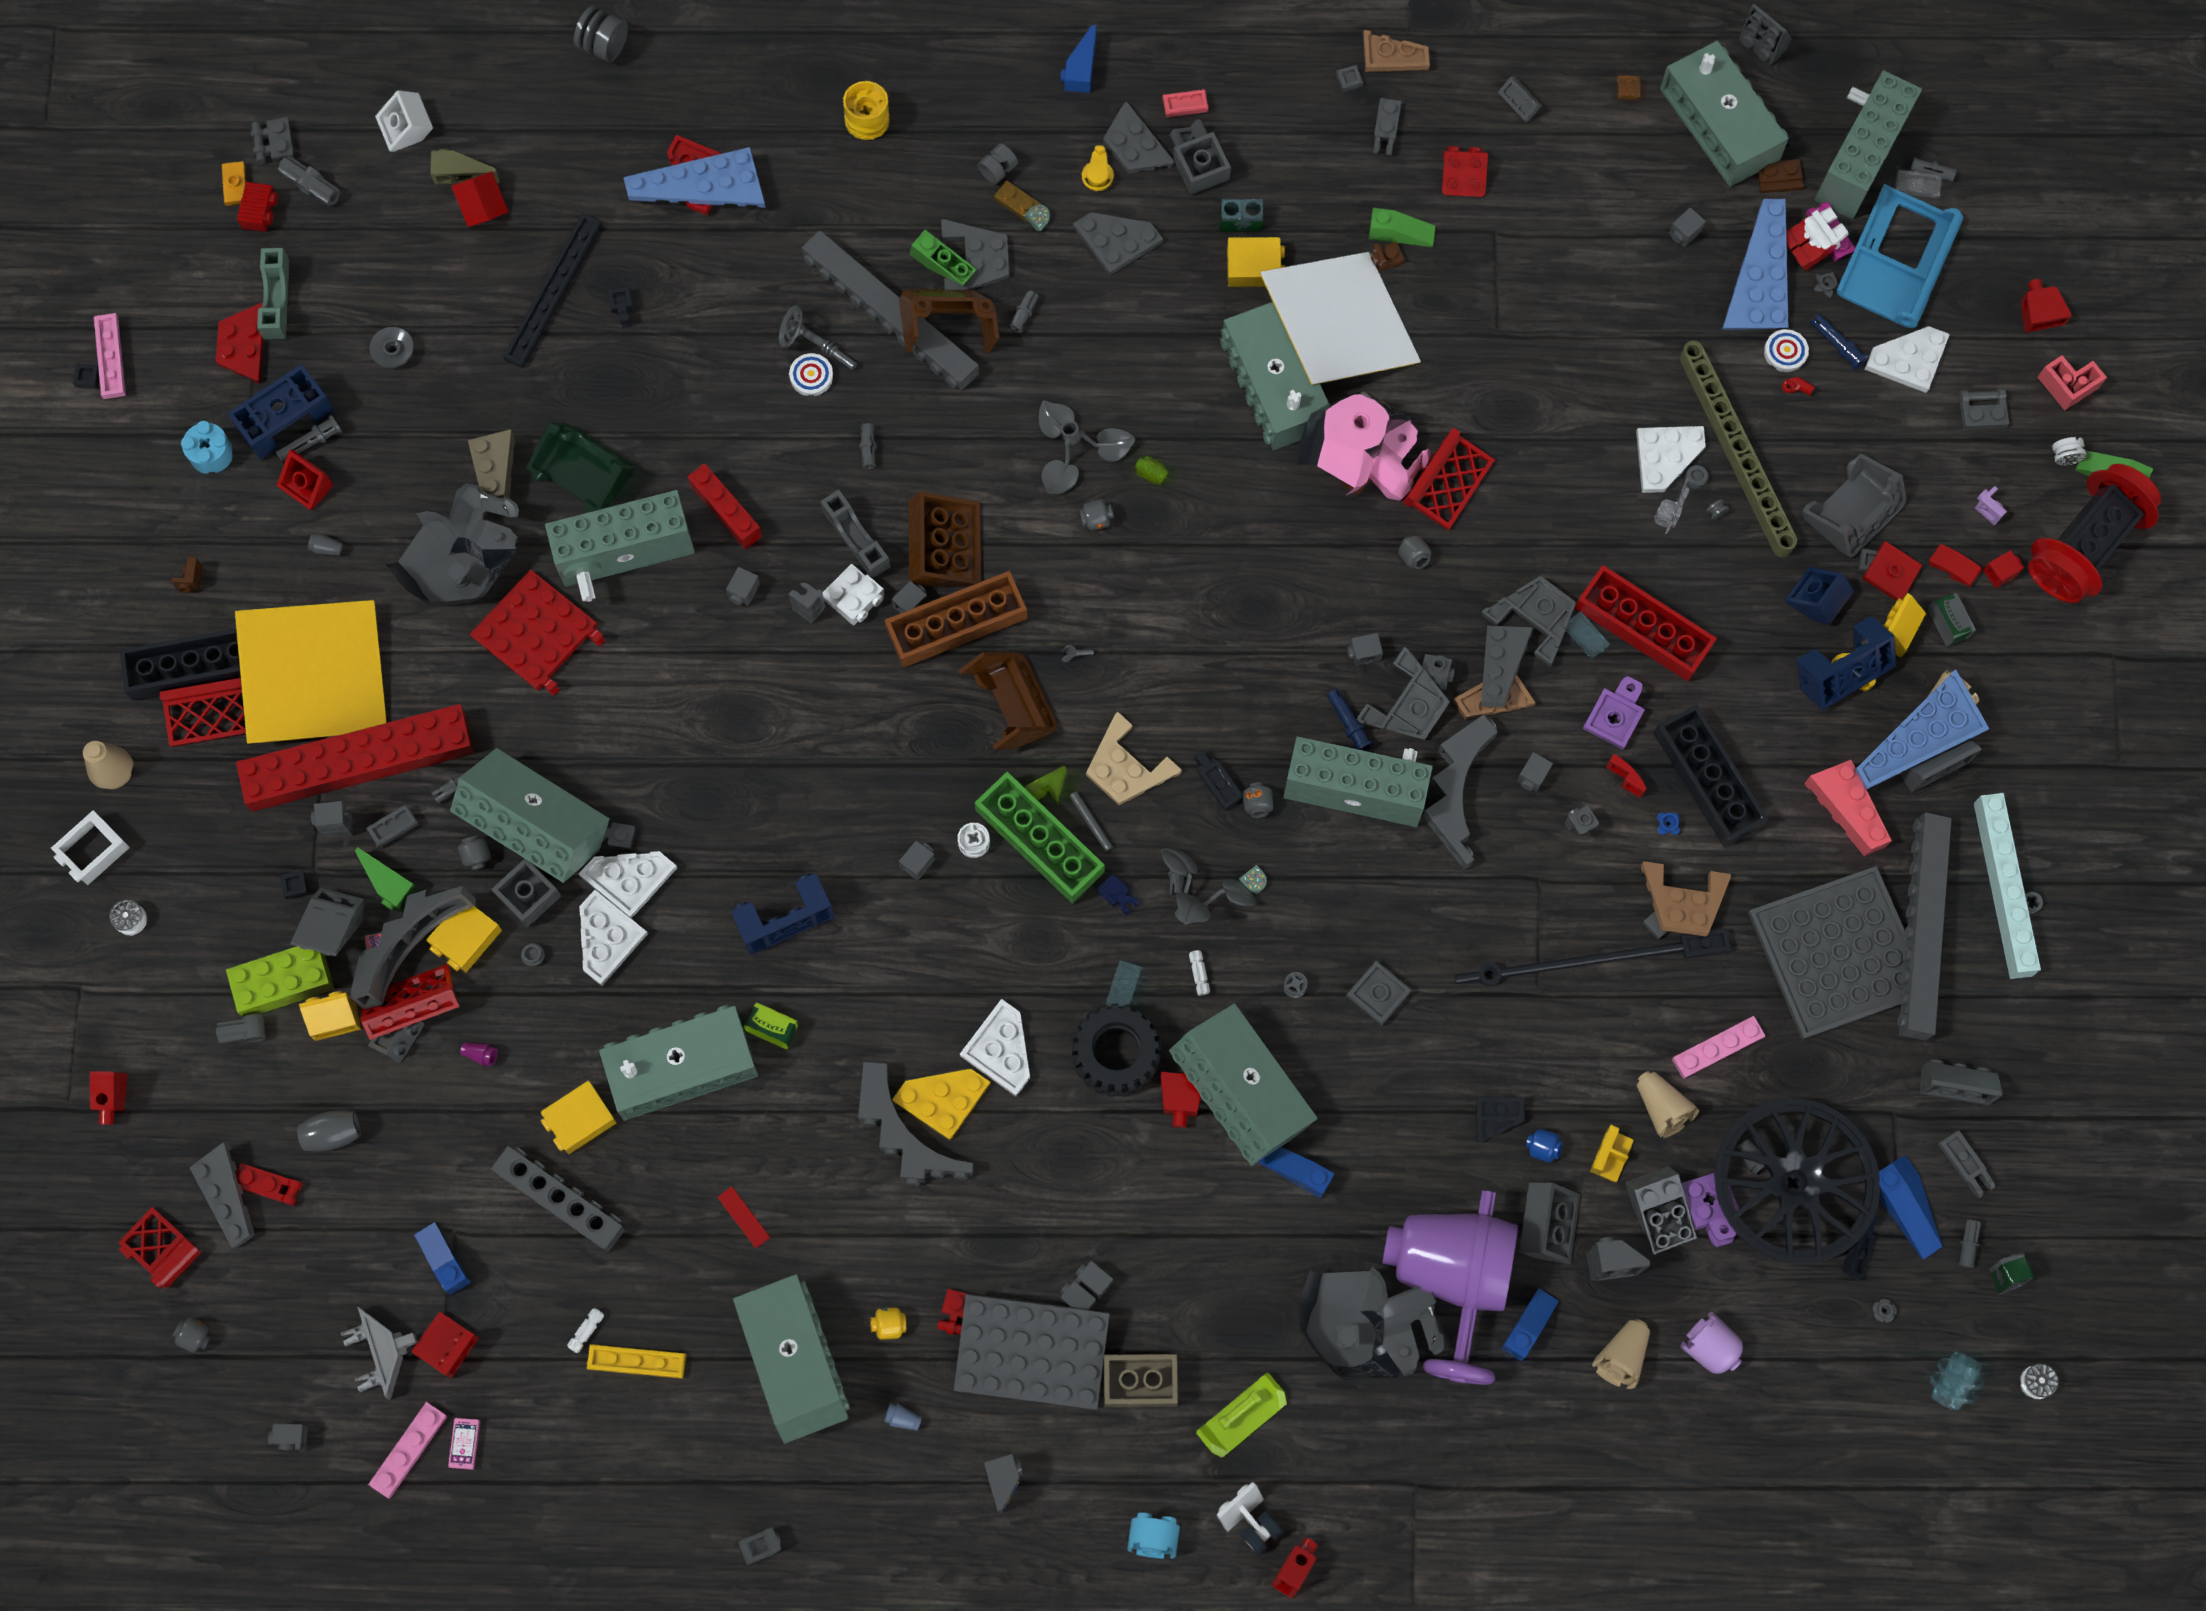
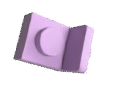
M1996 486L1990 491L1985 489L1978 496L1979 503L1975 507L1994 526L2007 512L2000 502L1992 499V496L1998 490Z

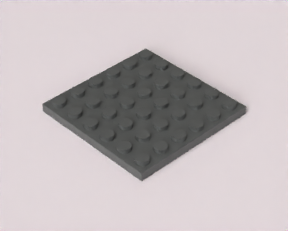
M1877 866L1749 910L1748 914L1802 1040L1900 1006L1899 997L1903 991L1901 974L1905 966V961H1903L1902 957L1907 939L1904 938V927Z

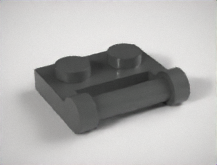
M1999 388L1996 391L1968 392V390H1961L1959 392L1963 430L2007 428L2009 426L2005 388ZM1996 400L1997 405L1969 406V401Z

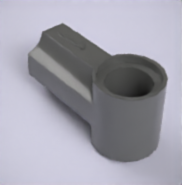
M259 1014L247 1015L242 1020L217 1023L216 1036L218 1042L226 1044L239 1041L249 1043L264 1041L266 1039L264 1016Z

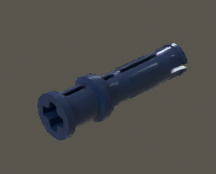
M1820 313L1815 316L1817 320H1811L1810 324L1839 350L1838 355L1841 358L1844 357L1852 365L1853 370L1858 369L1867 360L1868 355L1866 353L1862 354L1855 347L1853 341H1847Z
M1334 689L1329 692L1326 697L1345 726L1347 738L1352 740L1357 750H1370L1375 744L1366 735L1364 725L1358 723L1340 690Z

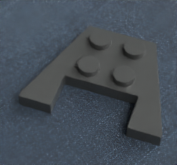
M941 220L942 241L965 240L966 262L976 269L964 286L944 278L945 289L972 290L1009 278L1007 235L948 220Z
M1540 576L1519 588L1514 594L1499 600L1492 607L1484 609L1482 616L1495 626H1499L1513 610L1547 636L1534 652V655L1551 667L1576 602Z
M1404 646L1393 664L1411 675L1412 679L1388 715L1367 703L1356 720L1359 723H1366L1425 740L1450 701L1410 650Z

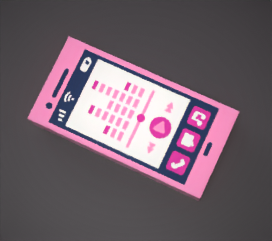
M454 1419L449 1468L474 1470L480 1420Z

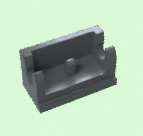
M801 583L802 588L806 589L807 593L800 595L794 590L789 593L792 610L812 624L826 607L823 593L807 583Z

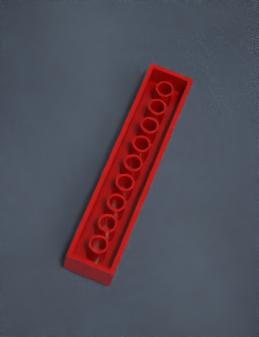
M458 704L237 761L236 765L244 803L251 812L473 755L475 750L466 712L462 705Z

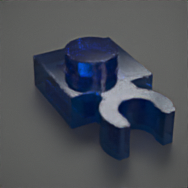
M1114 874L1097 889V892L1112 907L1119 903L1121 911L1125 915H1128L1130 912L1125 907L1127 903H1132L1135 907L1138 906V902L1134 897L1126 895L1129 892V888Z

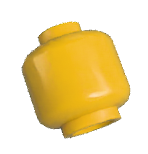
M898 1308L878 1309L875 1317H871V1332H876L877 1337L881 1340L900 1338L902 1332H906L905 1313H901Z

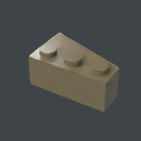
M511 429L468 440L480 490L483 493L501 499L505 497L510 499L511 471L516 442Z

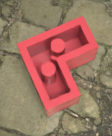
M2063 355L2046 365L2038 376V379L2064 410H2067L2099 389L2107 378L2094 361L2076 372Z

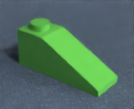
M1373 208L1369 239L1433 247L1435 225L1395 210Z
M2086 451L2087 458L2079 462L2075 469L2089 476L2094 471L2106 470L2112 464H2124L2137 469L2148 478H2150L2153 468L2132 459Z
M357 847L355 852L376 892L383 901L381 903L391 911L396 908L402 912L405 908L407 895L416 893L417 888L413 883Z

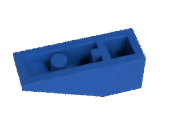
M1095 25L1090 27L1066 61V69L1061 70V82H1064V91L1090 93L1096 42Z
M1282 1147L1259 1162L1261 1165L1320 1199L1334 1176V1173L1315 1162Z
M436 1222L414 1234L445 1292L452 1295L471 1283Z
M1538 1288L1501 1349L1519 1361L1525 1359L1559 1301Z

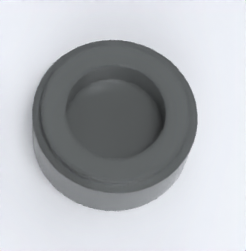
M1699 465L1690 467L1685 475L1687 485L1695 489L1702 488L1708 480L1707 470Z

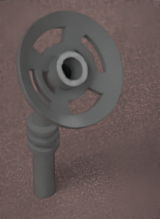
M794 305L787 311L779 331L780 346L787 348L795 341L797 336L802 335L820 346L823 352L827 355L829 354L830 357H835L849 369L854 370L857 363L841 352L837 345L835 346L830 340L826 341L804 327L800 306Z

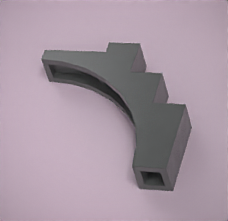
M463 886L431 895L427 890L407 895L403 918L384 923L379 946L360 951L350 998L363 1009L382 1005L395 972L414 946L444 920L463 910L474 907L476 898Z
M863 1062L858 1118L860 1122H864L863 1125L875 1127L878 1123H881L879 1148L885 1155L898 1156L899 1153H902L901 1180L906 1181V1185L919 1186L920 1182L925 1183L926 1173H929L930 1177L944 1178V1175H954V1179L966 1180L968 1176L973 1177V1163L953 1160L940 1155L923 1145L907 1130L898 1117L891 1101L887 1064Z

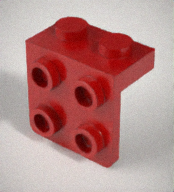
M1448 146V150H1443L1442 193L1452 196H1484L1488 153L1482 151V147H1470L1469 151H1461L1460 146Z

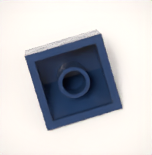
M1809 567L1785 601L1812 621L1830 625L1854 590L1843 573Z

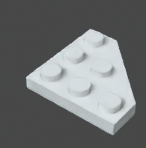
M1926 327L1878 345L1872 349L1865 370L1927 393L1949 334L1932 327Z
M1704 426L1637 429L1642 493L1665 492L1670 484L1705 449Z
M659 851L650 852L649 854H622L614 857L598 856L594 857L579 875L632 919L673 874L677 866Z
M594 890L579 907L583 970L598 984L603 986L648 933L598 891Z
M1001 999L962 1050L960 1057L1014 1096H1017L1028 1082L1030 1073L1021 1014Z

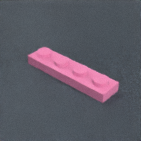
M116 313L94 316L101 396L103 399L126 396L118 316Z
M1752 1016L1673 1057L1672 1061L1682 1078L1685 1079L1763 1039L1765 1034L1755 1017Z
M426 1402L368 1485L390 1499L448 1416Z

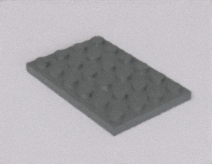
M966 1294L954 1391L1097 1410L1110 1312Z

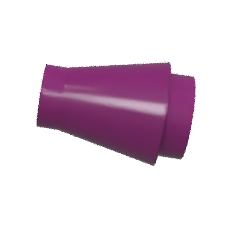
M464 1042L460 1053L462 1056H466L486 1067L488 1065L492 1066L495 1063L498 1050L492 1044Z

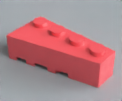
M1852 760L1811 775L1804 784L1809 790L1813 791L1818 797L1817 800L1820 804L1827 808L1832 814L1834 821L1842 826L1846 831L1845 834L1865 857L1885 849L1892 840L1867 790H1865L1855 772L1856 768Z

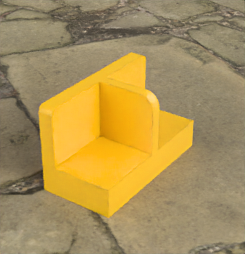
M1610 1125L1604 1135L1590 1172L1612 1182H1617L1624 1163L1628 1159L1633 1139L1618 1133L1619 1128Z

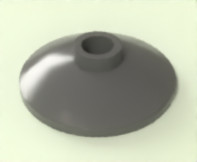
M387 327L378 331L373 336L369 350L371 357L378 365L386 368H396L405 364L411 358L414 343L409 333L398 327ZM391 349H397L395 352L390 353Z

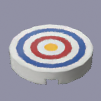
M1783 329L1774 332L1769 336L1764 346L1766 361L1781 372L1798 370L1808 357L1809 347L1806 340L1793 330Z
M810 353L795 359L790 367L789 376L791 385L797 392L805 396H817L827 391L831 386L833 371L831 364L826 358L819 354Z

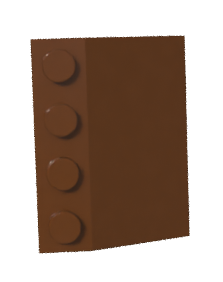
M922 491L918 492L908 500L909 581L915 585L919 584L926 587H969L980 583V502Z

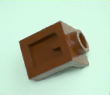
M1396 241L1381 247L1376 243L1373 245L1372 253H1370L1373 265H1377L1380 272L1404 264L1405 259Z
M187 557V564L183 566L184 578H172L171 583L180 592L190 593L191 590L199 591L203 565L196 557Z

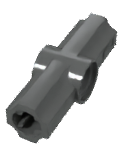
M291 156L284 157L280 161L279 173L293 181L306 195L310 196L312 194L328 206L334 205L339 200L340 190L324 180L322 175L310 166L305 167Z

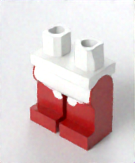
M1831 207L1820 213L1816 210L1799 224L1789 230L1786 229V246L1804 272L1841 246L1840 241L1848 235V231L1842 223L1832 230L1828 224L1837 219Z

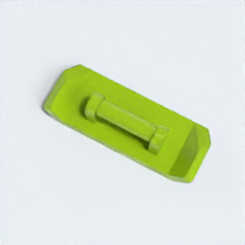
M1266 1373L1211 1420L1200 1427L1196 1433L1212 1453L1222 1458L1287 1404L1285 1392L1272 1376Z

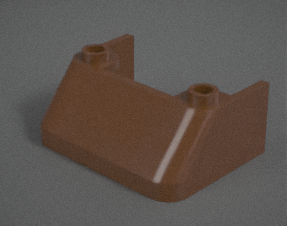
M906 289L899 298L906 352L911 351L919 338L917 318H926L930 313L975 314L981 319L985 353H990L999 339L995 305L979 291Z
M982 652L958 670L959 675H974L975 682L980 688L992 690L1009 727L1003 730V739L993 745L995 750L1017 749L1045 737L1057 729L1054 715L1027 659L1018 652Z

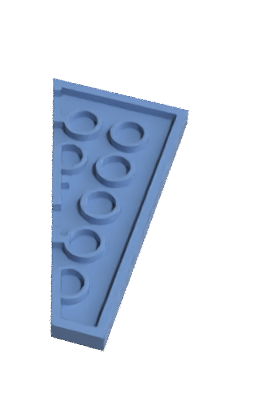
M750 147L623 177L629 200L653 202L656 200H669L672 203L689 201L691 204L724 205L727 203L738 204V206L757 205L758 207L765 208Z
M1763 199L1761 202L1754 230L1749 240L1748 249L1721 330H1782L1788 328L1785 199Z
M1956 669L1855 769L1865 790L1989 730Z

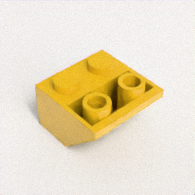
M1908 593L1903 600L1898 598L1887 616V621L1883 624V627L1894 635L1895 655L1902 657L1907 651L1926 614L1913 596Z
M337 991L330 993L329 997L322 999L312 997L307 999L306 1003L299 1004L309 1035L315 1041L361 1030L356 1003L347 993Z

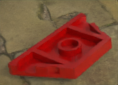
M259 303L219 321L216 363L218 366L227 370L230 369L237 375L250 378L257 384L261 383L264 341L257 328L258 308H261L263 303Z

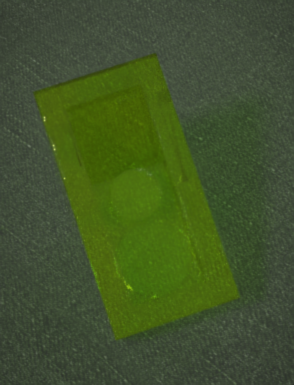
M1065 766L1028 784L1024 788L1036 800L1041 799L1047 794V791H1050L1058 805L1067 776Z

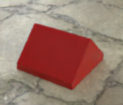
M492 171L451 186L468 227L489 221L508 212Z
M291 449L285 460L277 487L309 510H312L333 487V484L325 472Z

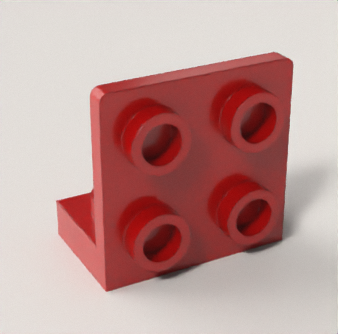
M439 1312L413 1348L412 1353L451 1379L479 1338Z

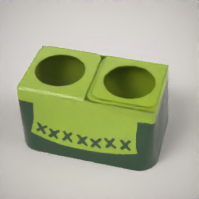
M756 1002L744 1024V1028L747 1032L789 1050L798 1028V1023L795 1019Z

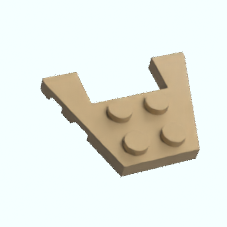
M1117 712L1086 772V776L1118 805H1121L1145 793L1146 790L1159 786L1166 780L1180 775L1182 770L1168 757L1152 772L1143 767L1118 744L1132 729V724Z

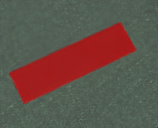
M732 1186L717 1197L755 1248L770 1238Z

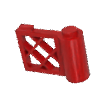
M153 1207L118 1242L121 1245L118 1250L129 1260L133 1256L153 1276L150 1281L160 1289L163 1286L169 1288L202 1253L198 1247ZM155 1216L158 1219V1229L147 1230V1222ZM173 1232L177 1236L171 1244L163 1245V1233ZM158 1234L157 1246L146 1247L147 1235ZM134 1236H141V1247L131 1248L128 1243ZM157 1250V1259L149 1265L146 1262V1251Z

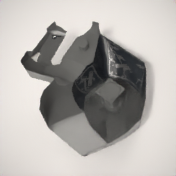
M466 483L456 491L449 519L436 512L425 511L416 513L423 525L400 560L394 564L385 565L408 592L426 604L467 605L479 600L487 594L516 552L515 545L518 540L510 528L482 520L483 513L489 511L507 517H518V506L507 497L501 499L483 493L479 486Z
M1373 1266L1370 1271L1316 1273L1309 1270L1299 1307L1300 1330L1312 1349L1341 1379L1397 1378L1413 1374L1417 1368L1419 1353L1410 1324L1416 1319L1422 1323L1430 1351L1436 1355L1444 1349V1337L1439 1333L1434 1316L1436 1301L1433 1293L1421 1291V1287L1417 1286L1387 1298L1385 1281Z

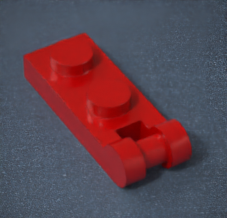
M240 1163L236 1173L237 1182L241 1184L242 1190L291 1206L295 1205L297 1200L295 1196L303 1183L242 1163ZM284 1186L289 1187L286 1195L281 1194Z

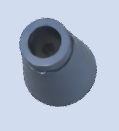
M890 1403L884 1422L889 1423L891 1427L917 1431L922 1417L898 1403L896 1405Z

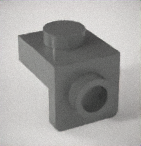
M1195 120L1191 127L1173 129L1170 136L1175 146L1204 136L1207 132L1202 122Z
M1588 805L1581 809L1578 807L1570 811L1564 823L1569 831L1575 828L1579 835H1583L1599 825L1598 820Z
M772 1527L738 1542L747 1565L770 1557L781 1550L780 1538Z

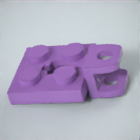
M1627 676L1620 682L1615 694L1604 688L1583 729L1623 750L1645 710L1635 704L1642 691V683ZM1616 714L1618 716L1617 720L1620 722L1611 724L1608 715L1612 717Z
M1714 1173L1681 1183L1695 1230L1706 1227L1708 1237L1715 1247L1732 1243L1736 1233L1727 1222L1718 1203ZM1728 1185L1731 1200L1736 1211H1738L1739 1207L1730 1185ZM1706 1195L1715 1198L1713 1201L1714 1205H1710L1708 1202L1704 1203L1703 1200L1706 1198Z

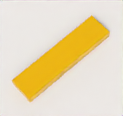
M590 1345L587 1369L683 1379L686 1354Z

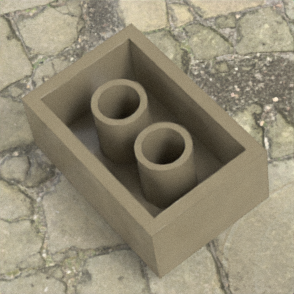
M1177 1354L1104 1355V1407L1177 1406Z

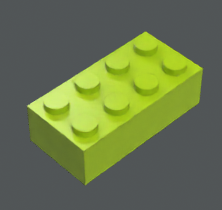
M299 946L226 969L237 1013L242 1017L268 1012L335 990L325 954L310 949H302Z

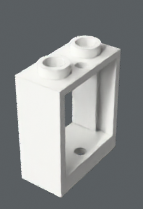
M95 811L89 813L51 847L56 853L54 859L62 867L67 864L71 869L68 873L77 882L82 880L87 885L130 848ZM96 826L112 844L81 871L65 852Z

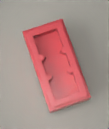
M1205 89L1163 95L1166 117L1208 112Z

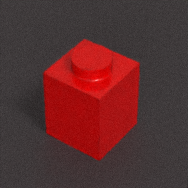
M2010 550L1989 562L1983 572L1996 589L2017 577L2023 570L2020 558Z

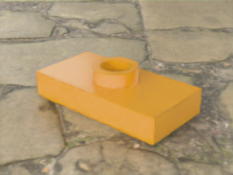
M244 162L222 164L224 203L226 206L241 204L246 182Z

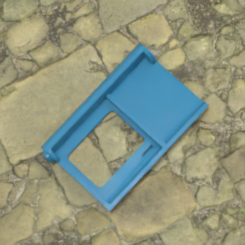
M1884 184L1841 279L1837 294L1845 300L1904 327L1915 328L1923 314L1963 221V215L1955 208L1942 211ZM1897 206H1902L1935 222L1934 230L1915 269L1891 259L1878 251Z

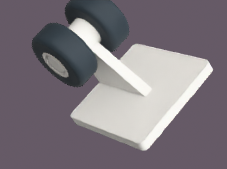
M1252 1482L1250 1485H1244L1231 1502H1225L1220 1507L1217 1516L1227 1532L1245 1518L1255 1531L1251 1527H1247L1241 1533V1536L1257 1555L1261 1556L1268 1549L1264 1542L1270 1537L1275 1541L1279 1540L1284 1535V1531L1267 1512H1264L1257 1519L1261 1526L1249 1514L1264 1500L1257 1485Z

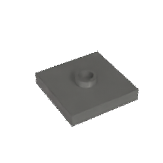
M1375 961L1346 994V997L1382 1026L1412 990L1378 961Z

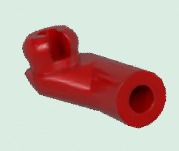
M1800 377L1790 378L1782 383V389L1786 393L1802 391L1810 396L1815 386Z

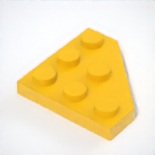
M972 1069L908 1080L904 1082L892 1099V1102L948 1140H951L990 1085V1081Z

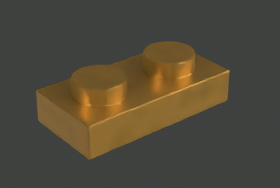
M1008 181L994 195L996 202L1027 223L1029 221L1024 217L1025 213L1033 205H1041V203Z

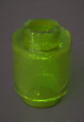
M1147 455L1145 458L1140 457L1134 467L1137 470L1136 475L1154 485H1161L1169 471L1164 468L1165 465Z

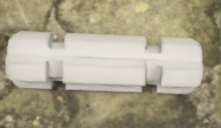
M1200 950L1192 951L1189 953L1190 962L1193 963L1191 967L1195 984H1197V994L1199 996L1208 995L1210 988L1209 984L1206 983L1208 979L1204 962H1202V952Z
M596 1308L591 1310L588 1314L589 1318L584 1320L574 1334L576 1337L572 1338L567 1345L575 1353L582 1349L584 1346L582 1345L583 1342L589 1339L597 1327V1322L600 1323L604 1317V1314Z

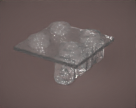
M1686 478L1676 502L1663 500L1654 517L1656 524L1667 528L1665 534L1668 533L1670 527L1675 528L1677 520H1679L1683 509L1682 505L1690 489L1686 487L1688 478Z

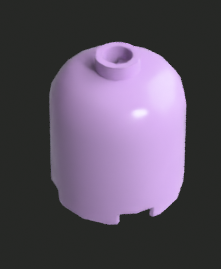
M1714 1312L1708 1313L1710 1318L1707 1321L1700 1319L1686 1336L1690 1339L1687 1344L1682 1342L1681 1348L1711 1373L1720 1374L1728 1369L1733 1371L1742 1361L1739 1359L1743 1350L1742 1341Z

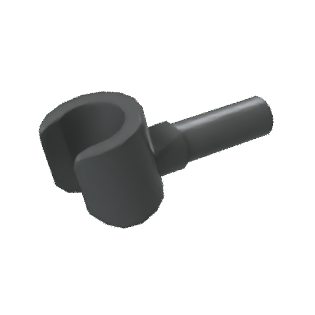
M1067 645L1060 651L1061 653L1065 652L1068 654L1062 658L1063 662H1069L1075 656L1093 655V649L1079 650L1075 649L1072 645Z

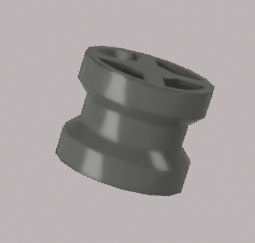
M1299 972L1288 974L1283 986L1285 994L1294 999L1302 997L1306 992L1308 984L1306 977Z

